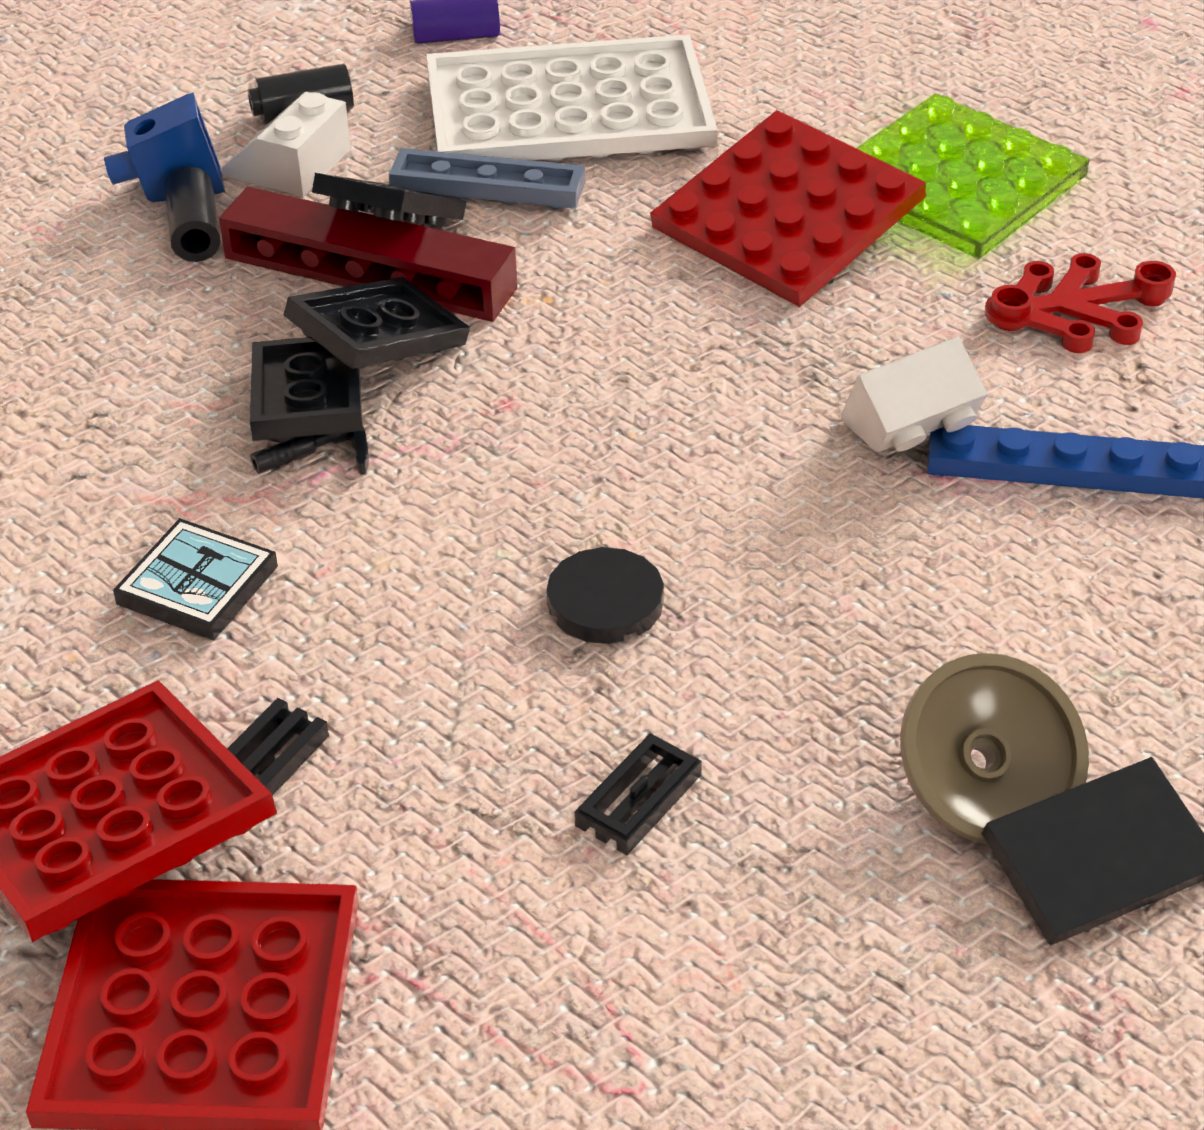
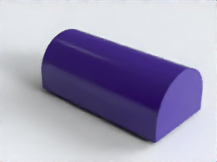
M410 0L411 25L414 42L417 44L496 37L500 35L497 0Z

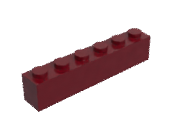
M248 186L219 217L225 259L343 287L404 277L448 311L490 322L495 321L517 289L516 248L513 246L407 222L376 217L363 212L330 207L327 204Z

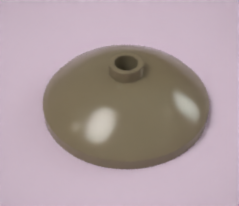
M979 653L963 656L944 664L919 685L910 698L903 716L900 732L901 758L907 779L915 795L930 815L940 824L955 834L973 842L988 845L981 834L987 822L1086 783L1089 768L1088 742L1083 723L1074 704L1062 688L1047 674L1015 657L994 653ZM972 749L981 752L985 757V769L976 766L972 761Z

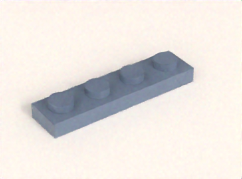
M400 148L389 172L390 185L422 192L454 196L461 200L474 198L500 201L504 204L524 203L545 205L553 209H576L585 185V166Z

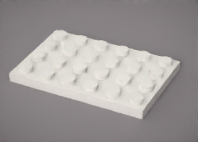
M690 34L426 54L437 152L530 161H559L569 157L591 156L603 158L610 154L633 152L651 154L659 150L672 149L693 151L702 147L717 146V127Z

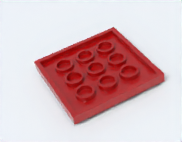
M776 110L650 212L654 229L800 307L926 197V182Z
M157 680L0 756V900L30 940L34 942L51 932L67 927L72 921L108 902L128 895L135 888L167 871L189 863L194 857L234 836L248 832L253 826L276 815L277 810L272 793Z
M152 879L135 888L128 895L112 900L78 918L26 1109L31 1128L80 1130H323L359 903L357 886Z

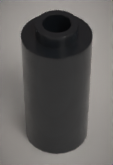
M345 63L255 78V88L247 90L252 116H261L263 124L270 123L304 92L321 93L328 98L346 102V110L353 109L354 107L352 85Z
M191 166L178 168L169 174L164 185L171 247L174 253L183 260L191 262L204 261L211 258L220 247V233L213 183L210 176L202 169Z

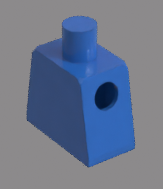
M194 93L186 94L129 120L124 125L127 151L104 157L105 167L113 185L139 178L146 198L151 202L166 201L164 185L167 177L174 170L187 166L202 169L210 176L214 194L225 192L221 165Z

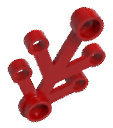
M1079 253L1071 258L1069 270L1051 294L1034 297L1036 293H1044L1052 288L1054 268L1043 261H1032L1024 266L1023 277L1017 285H1003L993 291L992 296L985 303L984 313L992 324L1002 330L1016 331L1030 326L1061 336L1063 348L1073 353H1085L1092 349L1095 328L1089 322L1110 328L1109 336L1116 343L1131 345L1140 340L1143 319L1132 312H1119L1100 305L1130 299H1137L1138 302L1147 306L1162 305L1173 293L1176 272L1173 267L1164 262L1144 261L1136 266L1133 280L1082 288L1084 285H1091L1098 281L1101 261L1095 255ZM1060 312L1082 320L1069 321L1050 313Z

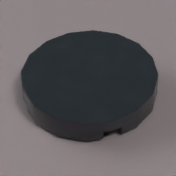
M599 547L583 550L562 560L550 574L546 590L547 606L550 615L552 612V615L557 618V625L566 634L585 642L611 644L624 641L625 634L638 630L639 636L650 630L661 616L664 602V583L658 569L644 556L619 548Z

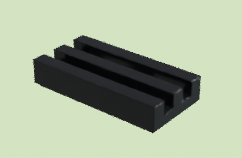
M277 698L227 749L254 776L257 773L261 774L257 779L273 796L329 737L327 721L316 717L311 722L308 720L307 711L297 707L291 712L288 709V702ZM295 734H298L299 736L275 760V754Z
M649 733L574 811L575 826L584 832L589 827L595 829L596 838L605 844L610 839L615 840L616 850L627 856L701 776L702 760ZM658 755L663 757L647 776L643 775L630 788L629 795L609 816L604 814L605 810Z

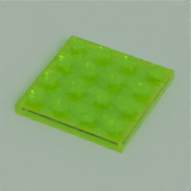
M936 93L857 147V149L926 182V197L898 222L977 259L986 255L1086 177L1090 159L1072 152L1066 146L1055 145L1032 135L1026 129L1015 128L994 119L988 113L973 110L955 102L948 96Z

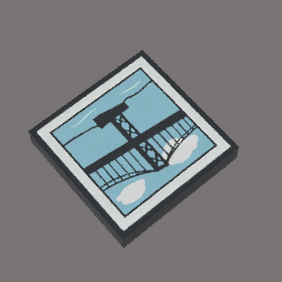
M179 518L113 589L116 605L215 640L278 567L275 551Z

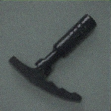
M364 427L363 431L349 432L340 437H328L323 434L295 437L292 440L280 442L250 454L252 465L256 472L260 474L316 452L317 447L330 442L336 445L350 440L352 441V447L356 451L358 472L361 475L366 474L369 465L368 444Z

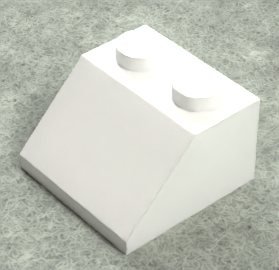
M304 92L222 167L223 176L304 197L313 187L315 172L327 174L351 150L346 102L328 98L321 93Z
M956 337L859 374L843 408L841 417L845 425L875 452L878 453L895 446L896 451H904L923 442L927 438V433L945 427L947 432H953L971 424L976 420V413L988 393L960 337Z

